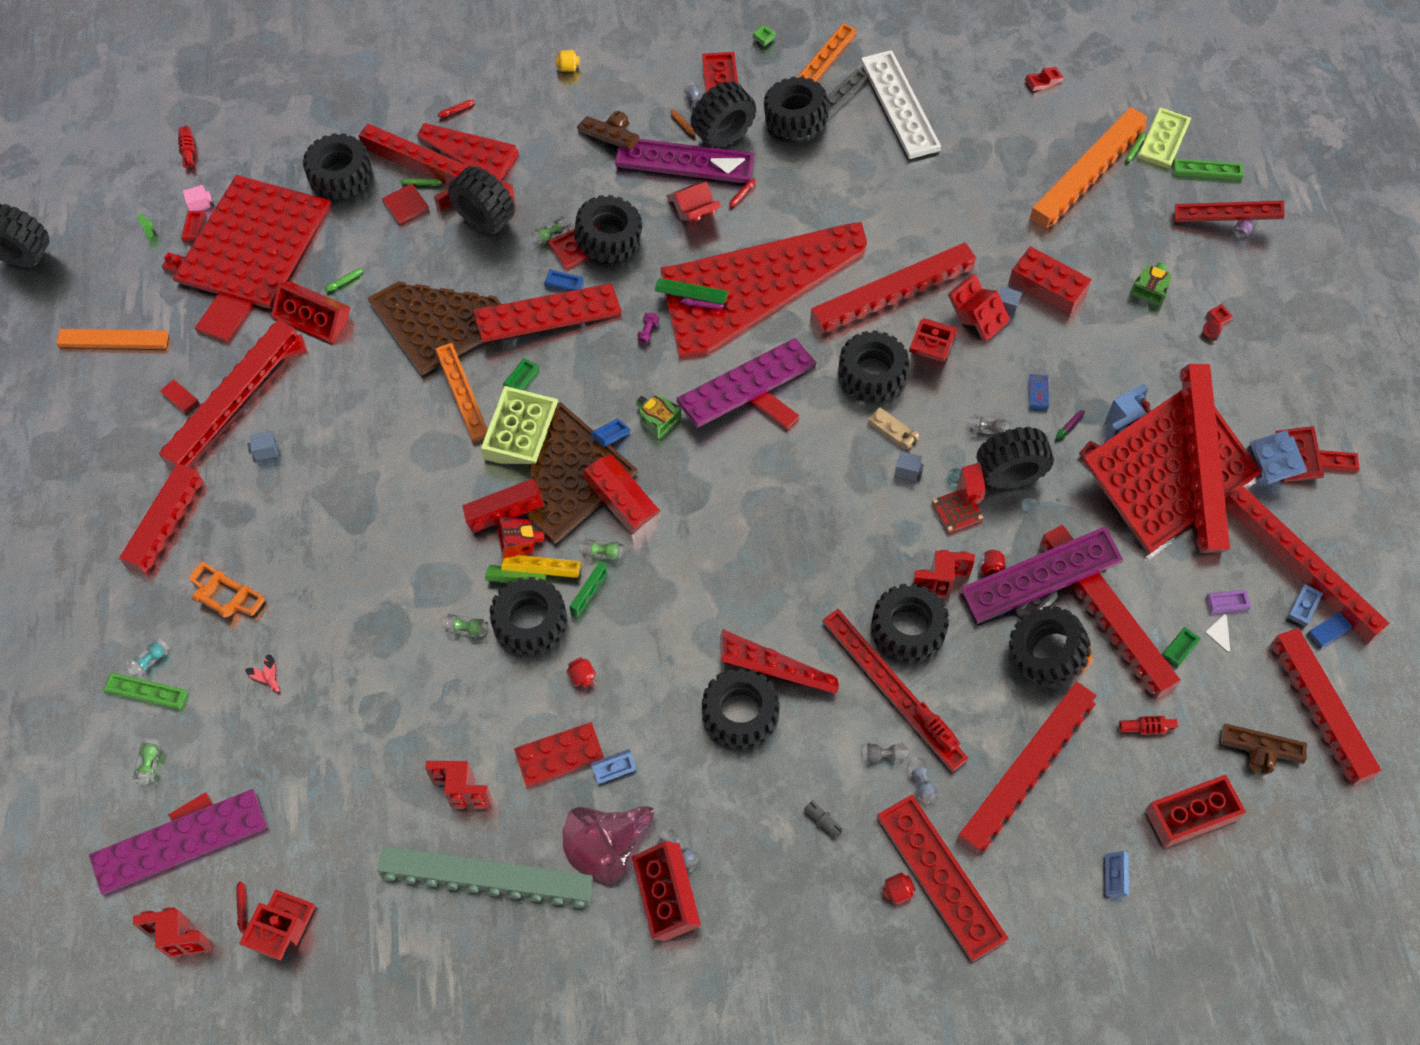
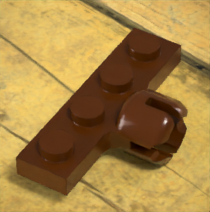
M620 111L613 112L605 122L586 116L577 125L579 132L627 150H631L640 140L638 134L626 130L630 122L628 121V116Z
M1226 723L1222 727L1221 745L1248 751L1250 753V767L1255 773H1258V765H1261V774L1272 773L1276 768V758L1304 764L1307 760L1306 742Z

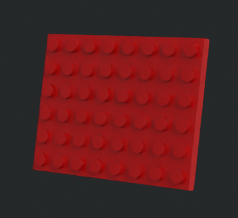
M235 175L172 277L174 282L216 294L220 293L271 309L274 304L278 283L288 280L331 205L330 201Z
M1182 390L1081 459L1148 554L1185 529L1196 519L1193 508L1194 495L1191 489L1192 476L1189 471L1190 457L1187 452L1188 438L1185 433L1186 419L1183 415L1184 399L1181 396ZM1215 407L1224 497L1226 499L1262 472Z

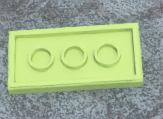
M1159 107L1137 158L1170 169L1191 118Z

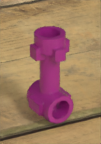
M645 312L643 316L645 326L642 332L638 331V342L647 344L648 340L650 341V330L652 325L658 326L660 316H657L655 313Z

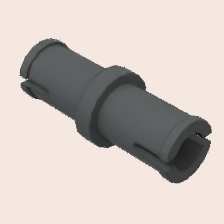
M814 800L810 801L804 808V811L817 821L816 824L819 827L822 826L834 839L843 831V828L830 817L831 814L824 812Z

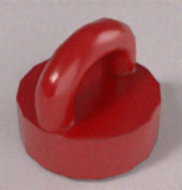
M1217 320L1207 321L1203 326V333L1208 338L1218 337L1222 332V325Z

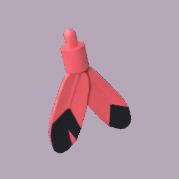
M269 654L264 659V672L253 667L245 669L246 674L251 679L268 684L271 690L279 691V685L275 681V660L272 655Z

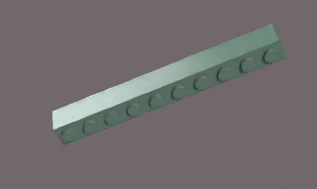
M388 846L382 847L377 872L382 879L387 881L401 879L404 883L408 884L422 882L425 886L429 887L443 885L449 890L465 888L470 893L486 891L491 896L507 894L512 899L528 897L533 902L549 900L554 905L570 903L575 908H584V906L590 905L594 883L592 875Z

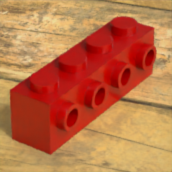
M534 478L462 505L465 521L472 533L498 524L500 517L514 518L544 506L540 489Z

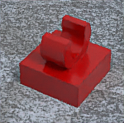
M167 252L164 257L165 261L162 264L163 270L175 273L185 257Z

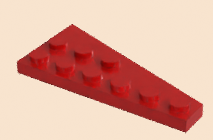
M423 123L417 134L418 140L440 150L441 154L448 155L453 160L467 166L481 167L500 180L517 150L514 144L428 123Z
M722 629L720 635L721 661L837 694L839 683L838 678L834 675L822 672L782 655L774 649L766 648Z

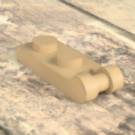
M880 407L868 419V423L904 450L908 451L912 447V443L920 439L917 431L909 429Z

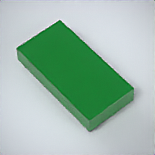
M523 358L504 381L503 387L507 386L523 390L538 372L539 366Z
M1184 627L1162 653V656L1168 663L1178 668L1201 638Z

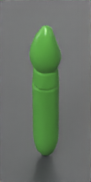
M1146 133L1138 136L1137 141L1126 156L1127 162L1133 159L1145 141Z
M434 178L403 179L400 183L403 185L412 183L414 186L431 185L435 187L441 185L442 181Z
M356 269L335 282L329 283L325 291H333L337 287L358 277L363 272V269Z

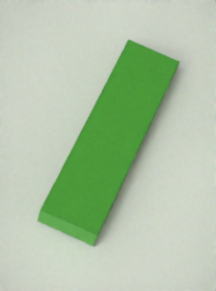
M1174 158L1173 175L1242 180L1243 163Z
M113 672L110 673L103 689L108 694L180 711L188 694L186 689Z

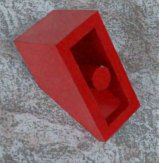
M980 462L964 466L961 469L957 488L965 505H975L984 499L986 490Z

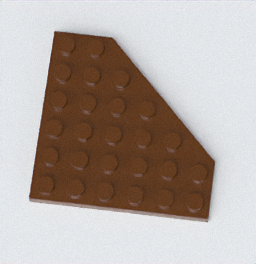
M401 281L368 297V301L421 376L441 365L435 348L452 343L457 356L481 344L482 341L473 310L501 304L498 298L492 295L485 297L479 296L478 293L466 291L459 293L454 292L453 289H433L430 286L420 284L415 286L407 285L406 282Z
M561 402L556 406L536 464H531L530 477L531 479L534 478L540 489L544 506L530 511L528 515L529 521L540 531H543L544 535L554 544L559 542L604 503L583 478L584 470L599 458L612 454L631 477L638 473V469L611 445L603 447L592 438L593 430Z

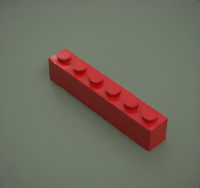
M178 463L176 464L119 557L125 567L144 574L152 567L156 555L163 549L164 542L172 534L173 527L181 519L183 511L191 502L194 492L201 486L202 478L197 470Z

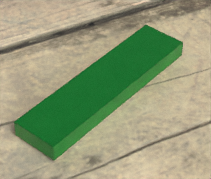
M659 278L655 285L656 292L718 304H725L728 297V291L662 278Z

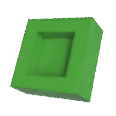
M763 25L753 33V38L763 46H766L776 38V33Z
M143 213L137 215L147 238L153 237L154 234L151 229L154 226L150 218L146 220Z

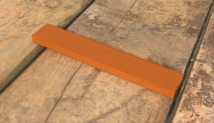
M842 23L796 78L802 76L805 79L811 78L816 82L854 37L857 29Z
M60 329L56 344L58 347L166 349L169 333L165 330Z
M449 343L435 348L472 443L484 440L488 429L453 344Z

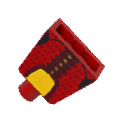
M505 517L499 518L497 532L502 558L530 554L533 552L535 542L544 541V532L533 531L531 521Z

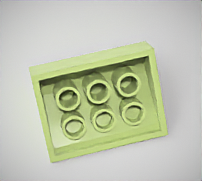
M504 386L481 447L483 459L500 464H536L558 399Z

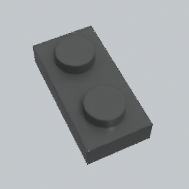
M1054 591L1019 606L1016 609L1017 614L1022 617L1026 613L1027 615L1032 613L1031 610L1033 609L1041 610L1043 606H1050L1057 599V592Z

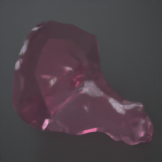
M642 806L627 812L607 813L586 807L573 808L568 812L563 828V850L567 859L582 874L592 875L593 880L606 885L615 883L624 873L629 855L635 846L638 835L652 822L654 809Z

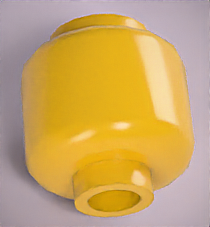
M560 50L556 54V68H559L561 72H574L576 66L580 64L579 56H576L574 50Z

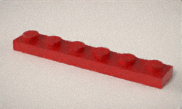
M1284 200L1175 204V222L1284 219L1285 215Z

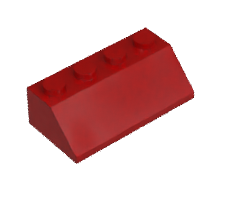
M288 281L278 283L271 317L333 343L347 324L351 307Z
M612 454L599 458L584 470V480L631 534L660 512L659 508Z

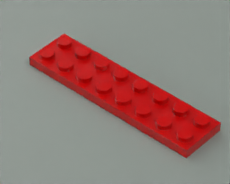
M612 283L473 310L482 342L610 318L622 314Z
M913 794L877 814V819L971 962H974L1009 939Z

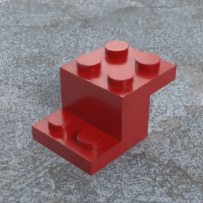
M707 181L695 183L666 195L669 202H674L680 220H686L687 223L702 219L701 215H712L717 212L716 209L721 207L719 200H713Z
M970 274L947 294L960 323L976 326L981 339L984 341H988L1010 321L998 291L982 289L976 274Z
M926 318L920 319L909 352L944 363L948 358L958 328Z
M948 550L935 551L931 572L926 569L915 570L912 583L917 584V587L920 588L923 586L927 587L929 592L932 593L934 591L938 594V597H950L955 577L970 578L975 562V554L966 551L959 553Z
M426 761L425 769L431 782L437 785H445L444 794L450 806H453L455 809H464L465 806L474 807L475 809L492 807V797L488 786L473 785V772L468 761Z
M275 889L268 905L258 904L239 944L281 961L288 944L297 946L316 905Z
M174 907L164 908L161 912L143 911L140 915L133 916V925L145 935L155 934V948L168 958L212 951V942L198 930H190V920Z

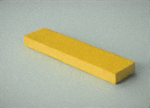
M519 555L503 558L501 570L578 578L582 562Z

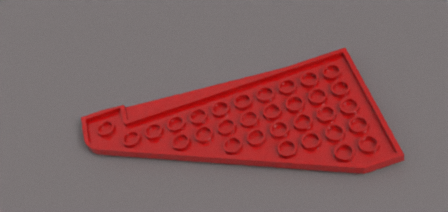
M862 222L844 224L678 265L660 267L662 279L728 291V297L722 309H711L693 305L687 306L680 302V300L687 297L665 293L679 358L711 352L861 256L867 246Z

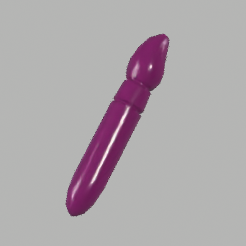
M692 298L680 300L681 303L687 306L693 305L711 309L724 308L723 304L703 300H693Z

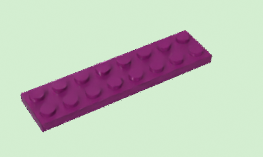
M640 139L631 150L619 147L615 166L746 183L751 178L755 153ZM711 158L745 159L729 173H726L710 161Z
M793 338L677 397L676 402L698 428L816 367L817 362L799 341Z
M1106 526L961 587V591L977 624L1120 564L1123 562V558Z
M250 789L89 854V858L100 893L105 895L268 828L255 790Z

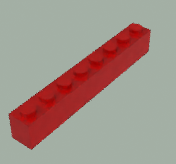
M1299 627L1277 635L1272 641V648L1280 657L1284 670L1292 678L1293 686L1300 692L1304 705L1312 713L1315 724L1320 727L1324 740L1332 748L1335 759L1340 762L1344 769L1345 777L1351 781L1352 785L1375 778L1382 771Z

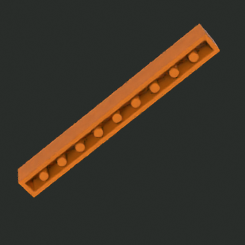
M1130 107L1032 208L1030 219L1045 229L1051 224L1054 225L1059 216L1066 213L1071 203L1074 204L1079 195L1086 192L1089 184L1094 183L1099 174L1106 171L1110 162L1114 163L1120 152L1123 153L1128 144L1134 142L1137 134L1145 130L1147 116Z

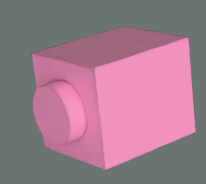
M203 185L183 190L189 211L211 209L210 201H212L210 192L205 191Z

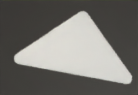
M744 158L710 159V161L726 173L731 172L745 160Z
M1223 615L1206 633L1229 652L1227 615Z

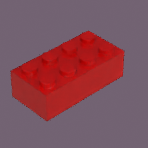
M1029 246L1013 267L1009 282L1071 315L1088 292L1092 279Z
M1226 774L1153 801L1145 809L1164 848L1238 821L1246 813Z
M664 841L632 856L652 939L668 941L700 927L701 923L680 844Z

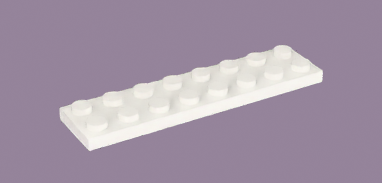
M890 50L861 58V64L866 74L869 75V80L908 158L912 159L940 151L941 145L893 51Z

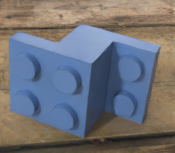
M1145 384L1113 400L1106 417L1111 428L1105 442L1147 414L1141 407L1148 392Z
M1287 430L1250 442L1251 450L1262 472L1261 475L1266 477L1268 484L1306 472L1305 464L1294 437H1290Z

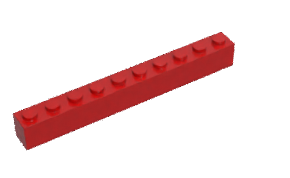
M368 123L359 133V139L367 151L430 178L440 180L448 186L466 167H469ZM497 179L501 181L505 189L507 188L509 195L514 200L513 185Z
M966 242L815 306L811 308L810 319L820 334L831 332L836 327L847 325L850 321L863 318L866 314L877 312L881 308L893 305L903 298H909L919 291L923 292L933 285H939L949 278L953 279L963 272L971 271L974 268L976 256Z
M279 319L269 327L263 337L258 339L255 346L234 366L231 373L211 392L207 400L186 420L183 427L162 447L158 454L164 463L174 468L177 463L188 466L285 356L284 354L299 339L295 328Z
M1188 364L1180 370L1179 377L1180 381H1182L1181 396L1184 399L1183 415L1186 419L1185 433L1188 438L1187 452L1190 457L1189 471L1192 476L1191 489L1194 495L1193 508L1196 514L1197 546L1199 547V553H1223L1230 549L1211 368L1210 364Z
M1244 486L1229 496L1225 503L1226 510L1304 584L1322 592L1321 600L1336 614L1341 612L1353 626L1352 629L1367 644L1380 635L1390 624Z
M1062 524L1044 534L1040 544L1042 550L1046 552L1074 539ZM1100 573L1071 584L1075 589L1077 597L1084 601L1089 613L1096 617L1101 629L1108 633L1113 645L1120 649L1124 660L1132 665L1136 676L1143 680L1150 694H1153L1157 699L1177 687L1181 681Z
M1076 681L959 833L957 837L958 842L975 855H978L981 850L985 852L992 843L989 839L993 834L997 836L1004 827L1001 824L1006 818L1009 821L1016 810L1013 807L1017 803L1022 804L1027 797L1026 790L1028 788L1033 789L1039 781L1037 778L1040 772L1044 774L1051 765L1048 761L1051 757L1056 758L1062 750L1060 745L1063 741L1066 744L1074 734L1071 732L1073 728H1079L1085 720L1082 717L1085 712L1090 713L1096 705L1094 703L1096 694Z

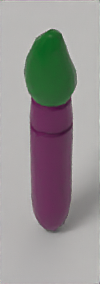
M1078 411L1057 432L1056 439L1065 437L1067 432L1084 416L1085 411Z

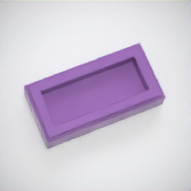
M1246 590L1209 593L1206 596L1211 614L1245 611L1251 608Z

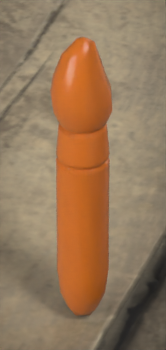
M670 110L671 115L686 129L687 133L695 136L696 133L689 123L676 110Z

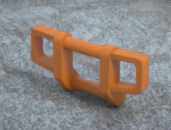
M200 562L189 576L190 581L199 588L192 595V600L198 603L202 602L218 611L219 615L224 618L236 611L252 616L265 601L262 594L252 590L247 585L237 583L225 576L224 572L216 570L204 562ZM203 570H208L213 575L203 586L196 579ZM220 583L237 591L233 599L224 605L209 598ZM249 594L258 598L249 609L241 606Z

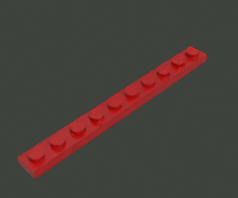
M839 609L823 619L822 623L951 772H954L968 761L969 758L960 747L949 753L936 741V738L932 736L933 734H930L929 730L925 728V722L914 711V708L920 703L919 700Z

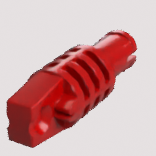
M186 125L179 128L178 147L179 153L182 155V166L190 168L194 166V138L191 128Z
M924 702L919 703L914 708V711L925 722V728L929 730L930 734H933L932 736L936 738V741L949 753L959 747V740L953 731L948 728V725L944 724L945 722L941 720L939 715L932 713Z
M1141 716L1137 720L1119 721L1120 733L1138 732L1141 735L1167 734V730H1173L1178 727L1177 719H1166L1165 716Z

